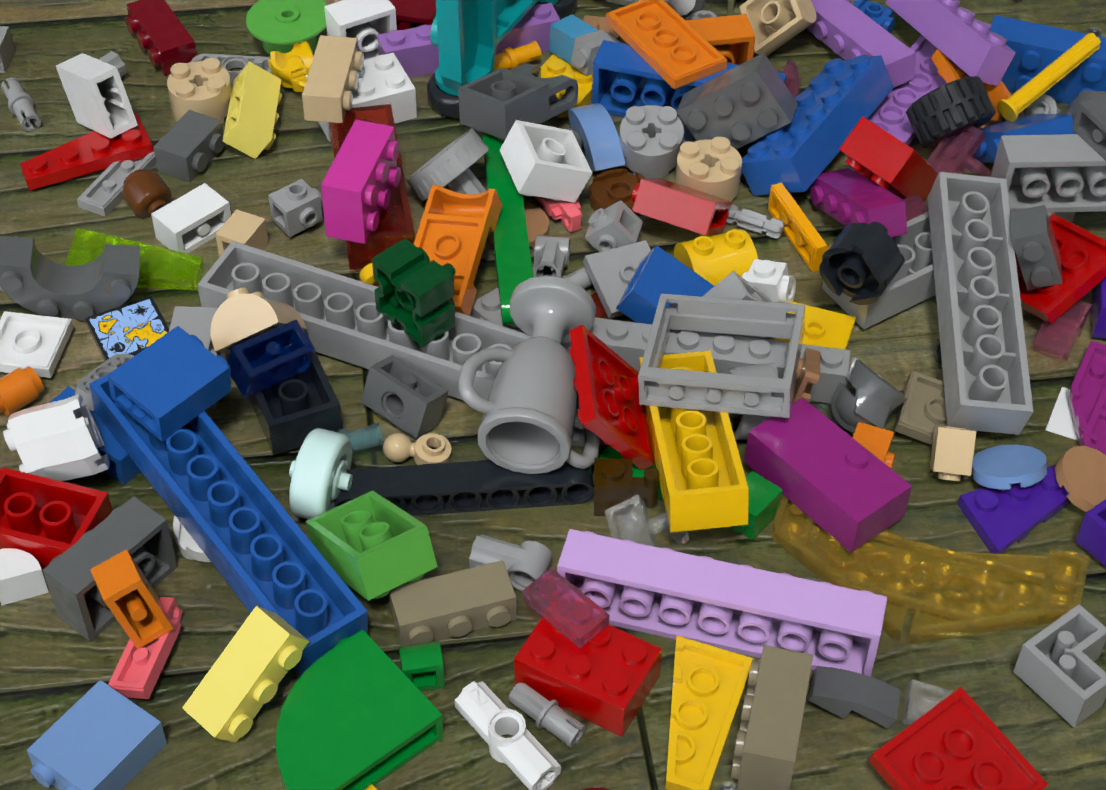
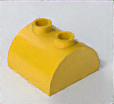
M732 229L727 233L708 237L699 236L694 240L677 243L673 254L675 259L714 286L733 271L742 277L744 272L749 271L754 259H758L754 243L749 234L743 229Z

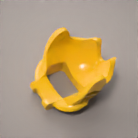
M307 40L295 43L293 49L287 53L271 51V59H268L269 68L273 75L281 79V85L285 88H293L295 92H303L306 75L309 73L314 57Z

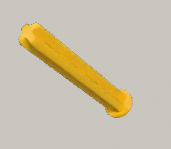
M1088 33L1008 99H1001L997 103L1001 115L1010 122L1016 121L1021 111L1100 48V38L1096 37L1094 33Z

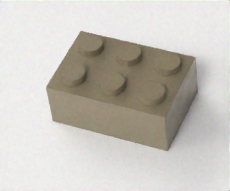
M763 645L761 660H752L730 778L738 780L737 790H790L813 661L812 654Z

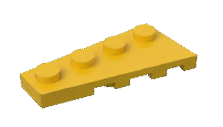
M676 635L666 790L711 789L749 679L751 663L754 658Z

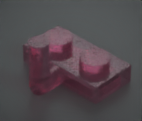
M972 125L963 127L944 137L926 161L937 173L960 174L966 168L976 176L991 177L992 174L983 163L972 157L986 138V135L981 130Z

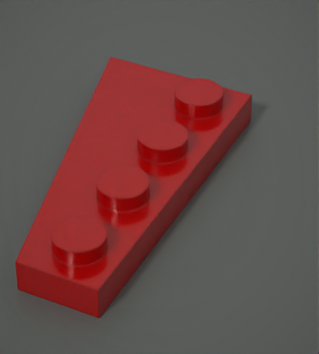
M134 113L137 126L111 139L93 131L20 163L29 191L106 169L113 162L120 161L121 164L125 160L133 161L154 152L152 143L138 113Z

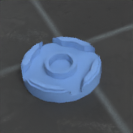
M1017 444L1000 445L978 452L973 457L971 472L973 479L978 484L987 488L1007 490L1011 489V484L1021 483V488H1025L1040 482L1047 475L1046 455L1041 450L1031 446Z

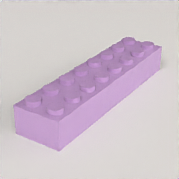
M569 529L557 565V601L609 625L676 639V635L734 653L761 658L763 645L813 655L811 670H815L817 666L833 667L871 677L882 631L887 596L874 594L866 590L859 591L840 587L829 582H817L798 578L787 573H775L756 569L749 565L723 562L707 556H695L676 552L670 548H658L639 544L632 540H620L597 535L590 531L583 532Z

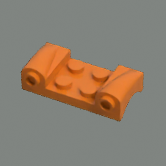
M432 184L414 245L422 248L427 253L430 262L434 260L441 266L446 263L454 266L456 273L453 276L454 296L452 298L455 303V312L470 316L477 293L473 283L488 232L494 233L502 202L496 189H488L479 194H462L443 188L440 185Z

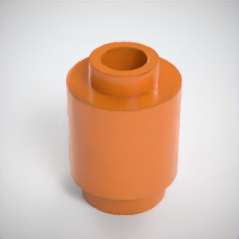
M30 366L24 369L17 368L0 378V412L4 415L9 416L38 399V394L44 391L40 377Z

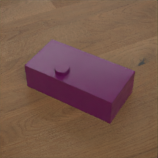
M803 397L792 404L790 418L770 417L748 433L744 462L759 475L783 489V495L851 553L905 516L912 485Z

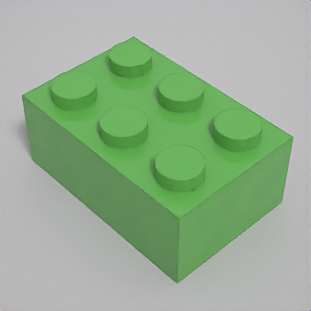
M373 490L305 521L313 545L344 583L368 601L382 598L389 594L390 590L406 582L417 581L425 573L438 567L427 525Z

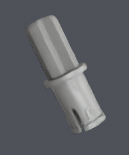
M517 683L508 696L509 701L533 718L538 729L545 728L569 748H573L575 743L577 744L585 733L586 726L558 707L559 702L555 699L548 701L525 683Z

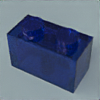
M294 320L231 347L227 361L231 369L230 376L245 398L308 370L315 348L298 321Z

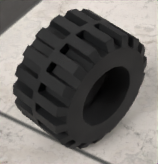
M971 76L949 82L923 95L911 104L906 114L921 147L933 148L952 142L971 133L972 130L980 128L991 120L996 111L981 78Z

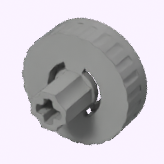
M471 128L422 165L406 181L422 201L428 198L432 184L442 187L446 186L448 190L462 194L485 192V188L468 167L484 155L489 148L475 130Z

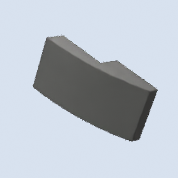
M817 666L813 672L808 700L843 719L853 710L889 728L897 720L901 690L864 674L833 667Z

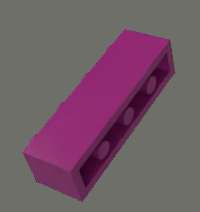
M846 168L822 173L813 182L814 186L811 187L810 194L815 207L844 226L852 223L870 224L871 222H879L887 228L890 237L907 234L906 201L852 169Z

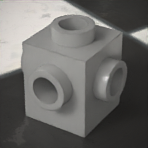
M303 179L268 195L271 219L289 237L323 221L321 206H323L322 196L316 188H311Z
M620 200L606 209H598L591 215L585 239L599 252L633 244L637 241L643 221Z

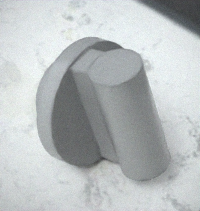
M1042 94L1025 109L1026 116L1033 114H1061V109H1058L1056 101L1046 94Z

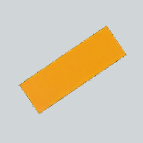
M783 183L771 185L768 211L773 218L784 222L783 232L813 273L819 271V265L822 262V255L827 249V244Z

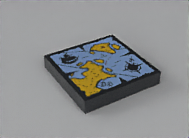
M152 296L85 318L87 327L104 361L115 354L135 356L169 332V328Z

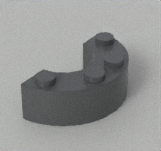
M0 236V287L13 301L38 315L86 321L85 318L121 306L133 294L139 279L141 246L105 244L102 254L94 261L84 265L66 266L45 258L37 250L34 238Z

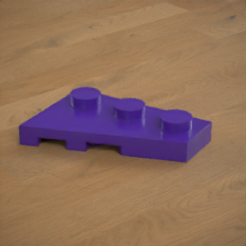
M1056 465L1047 467V475L1040 482L1030 487L1021 488V483L1011 484V489L1007 490L984 487L960 495L957 505L995 560L1005 554L1006 549L1016 541L1019 543L1026 538L1031 529L1041 522L1045 523L1071 503L1066 497L1069 493L1064 485L1060 488L1057 483Z

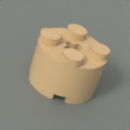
M207 58L203 61L174 64L170 69L171 74L167 79V87L172 115L175 121L178 122L188 110L221 120L223 124L225 122L224 118L228 113L232 88L230 75L221 66L220 61L216 58Z
M725 137L684 142L681 144L677 156L675 183L732 201L739 194L742 170L741 155L730 145L729 139Z

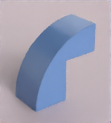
M595 103L568 109L571 129L578 132L583 139L586 159L591 171L626 165L617 130L611 116L603 105Z

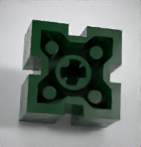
M406 238L372 258L373 279L379 283V287L374 290L376 310L394 325L398 322L404 326V333L422 347L455 326V303L452 296H454L453 276L456 271L452 264L446 263L441 266L434 260L430 262L427 253L422 248L416 247Z

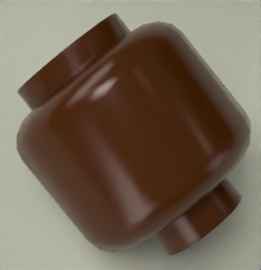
M138 169L130 173L124 180L122 196L126 203L141 218L150 217L153 212L169 204L172 196L170 188L159 174L153 170Z

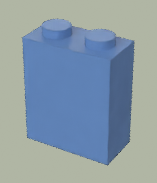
M99 680L27 749L33 766L30 769L31 774L40 784L47 788L53 785L59 790H122L167 745L161 721Z

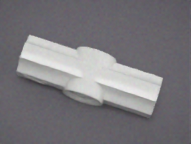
M473 681L462 689L460 695L455 699V708L487 742L492 758L506 764L529 790H546L561 773V766L526 729L525 719L522 714L516 710L508 709L483 681L479 683ZM507 734L513 735L511 738L500 737Z

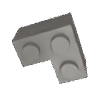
M1078 604L1022 645L1013 671L1073 727L1101 708L1106 698V672L1095 663L1099 659L1106 642V627Z

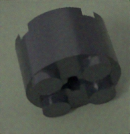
M871 222L870 224L852 223L844 227L822 255L823 258L819 265V271L824 283L833 293L838 296L844 293L852 298L849 301L851 303L868 305L877 301L904 265L905 258L895 241L888 235V230L883 224L879 222Z

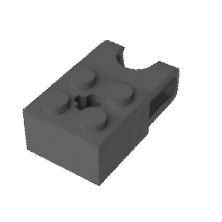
M529 63L522 64L511 70L500 68L458 88L460 123L473 128L477 132H485L495 136L498 140L505 141L516 120L541 124L573 107L578 98L577 80L564 75L541 78V68ZM565 90L563 97L557 99L556 93Z

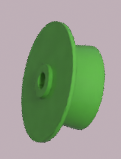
M260 0L247 13V29L255 38L262 41L263 48L269 55L271 51L287 53L293 49L295 43L306 40L312 52H314L321 32L326 28L324 6L327 3L324 0Z

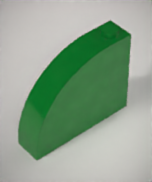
M363 629L351 637L341 639L333 649L317 659L296 681L284 702L276 732V754L283 790H364L370 784L375 786L444 737L443 715Z

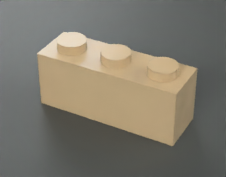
M320 35L302 93L305 120L343 123L346 110L351 111L353 102L352 90H357L358 70L363 69L364 63L363 51H358L357 38Z

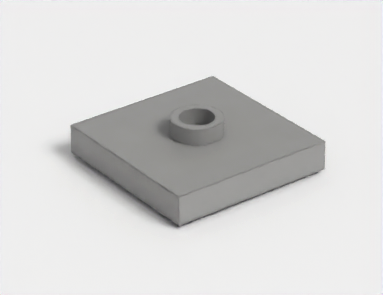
M646 240L584 257L583 264L609 319L625 315L616 307L639 263L651 251Z

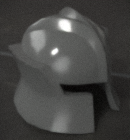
M853 356L851 367L846 377L851 384L850 389L848 390L846 385L842 383L838 385L832 398L831 409L837 422L846 430L854 433L858 422L884 429V425L893 411L907 399L878 373Z

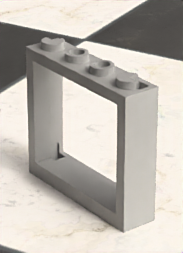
M660 294L638 375L639 405L790 418L804 338L805 305ZM667 303H677V304H669V308L666 307V304H667ZM670 329L790 339L783 379L661 368Z

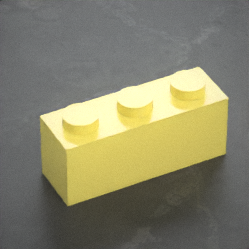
M250 61L233 81L223 142L254 159L263 150L267 151L270 149L276 137L273 129L279 117V113L276 112L277 106L282 98V94L279 92L280 78Z
M256 606L182 708L214 738L236 743L239 738L243 737L251 729L253 719L262 706L275 696L278 684L288 670L298 664L302 657V651L309 643V640L277 613Z

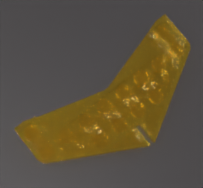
M783 494L772 527L774 539L826 582L840 587L859 591L866 590L874 594L887 596L882 628L898 641L900 640L907 612L915 614L907 644L1053 623L1075 606L1081 604L1090 556L1071 551L1050 550L1048 556L955 552L903 538L887 529L851 553Z

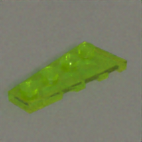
M76 229L64 265L77 266L94 261L102 254L105 244L141 246L139 279L136 287L198 291L197 285L201 281L204 270L203 257L86 229Z

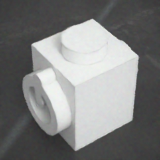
M754 259L749 271L744 272L742 278L769 297L772 302L792 304L796 292V280L794 276L788 274L787 263Z

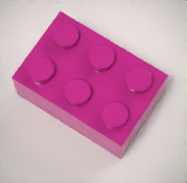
M355 120L321 183L326 236L365 244L371 231L375 232L377 230L382 209H387L390 202V193L393 187H398L401 179V168L397 167L400 146L399 142L395 141L393 126Z

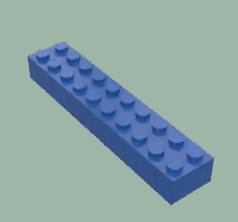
M107 375L89 383L95 413L251 613L256 606L277 613L309 640V643L302 651L300 661L293 667L300 677L317 659L333 649L341 639L351 637L362 629L368 634V611L205 411L161 442L111 399Z

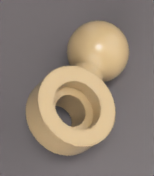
M393 433L383 443L385 456L393 462H403L409 457H414L417 465L449 463L451 444L444 436L429 433L422 435L415 443L411 442L402 433Z

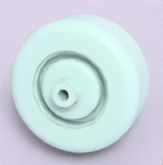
M316 428L305 438L296 460H293L289 470V476L291 477L289 504L292 513L296 517L309 520L334 508V500L338 498L340 490H350L353 475L346 472L351 468L352 445L347 435Z

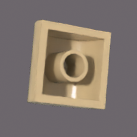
M747 0L739 6L741 13L747 14L755 34L754 50L759 55L765 53L766 56L770 55L812 25L817 19L811 0Z
M244 287L227 294L228 299L219 306L213 316L210 333L215 352L237 356V350L296 334L307 328L301 315L290 305L265 298L262 292L249 294L248 289Z

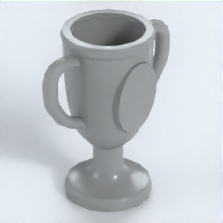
M551 276L534 277L518 284L511 294L510 315L516 326L531 337L515 345L512 350L501 348L483 349L470 356L464 362L460 371L458 388L463 401L474 410L484 413L482 422L478 427L479 447L484 455L495 464L513 472L526 474L548 473L560 468L565 462L573 467L585 469L592 466L595 458H598L600 437L584 427L586 440L583 454L576 453L571 449L575 411L578 415L580 404L579 396L573 383V379L576 377L574 362L567 349L561 345L563 342H571L569 330L583 325L588 330L592 328L595 321L596 305L591 295L580 285L564 278ZM486 362H502L492 383L488 399H483L475 392L473 387L477 369Z

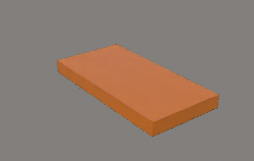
M640 0L606 13V23L673 89L727 69V59L664 0Z

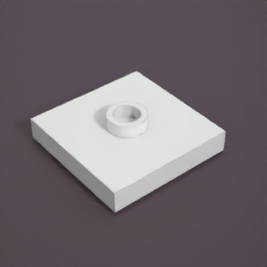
M4 311L0 319V372L10 373L17 368L24 369L30 366L39 377L51 378L74 328L72 319Z

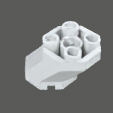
M80 393L64 400L27 408L10 415L7 423L8 429L4 430L3 434L10 451L14 452L17 450L23 464L19 465L21 472L58 481H66L94 475L109 469L110 461L108 455L100 456L98 451L99 447L104 446L102 436L87 404L81 406L83 398Z

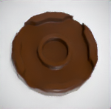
M612 169L596 175L593 178V183L588 188L590 207L597 211L600 208L606 209L622 200L632 210L634 205L631 201L633 190L636 184L641 182V179L646 178L637 172L636 176L628 174L626 169Z

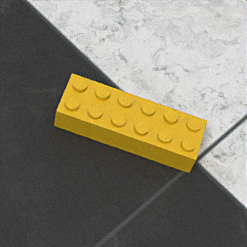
M711 350L667 354L663 356L661 368L717 373ZM639 357V371L643 357ZM645 405L656 468L659 471V482L670 533L748 525L749 488L728 413Z

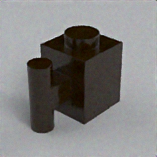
M595 458L594 516L632 517V498L643 499V505L647 508L656 507L658 504L659 471L655 468H648L644 471V477H632V459Z

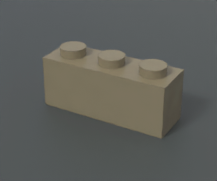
M503 560L403 584L389 592L390 613L401 646L427 643L452 636L461 637L472 631L488 627H501L508 622L517 620V597Z

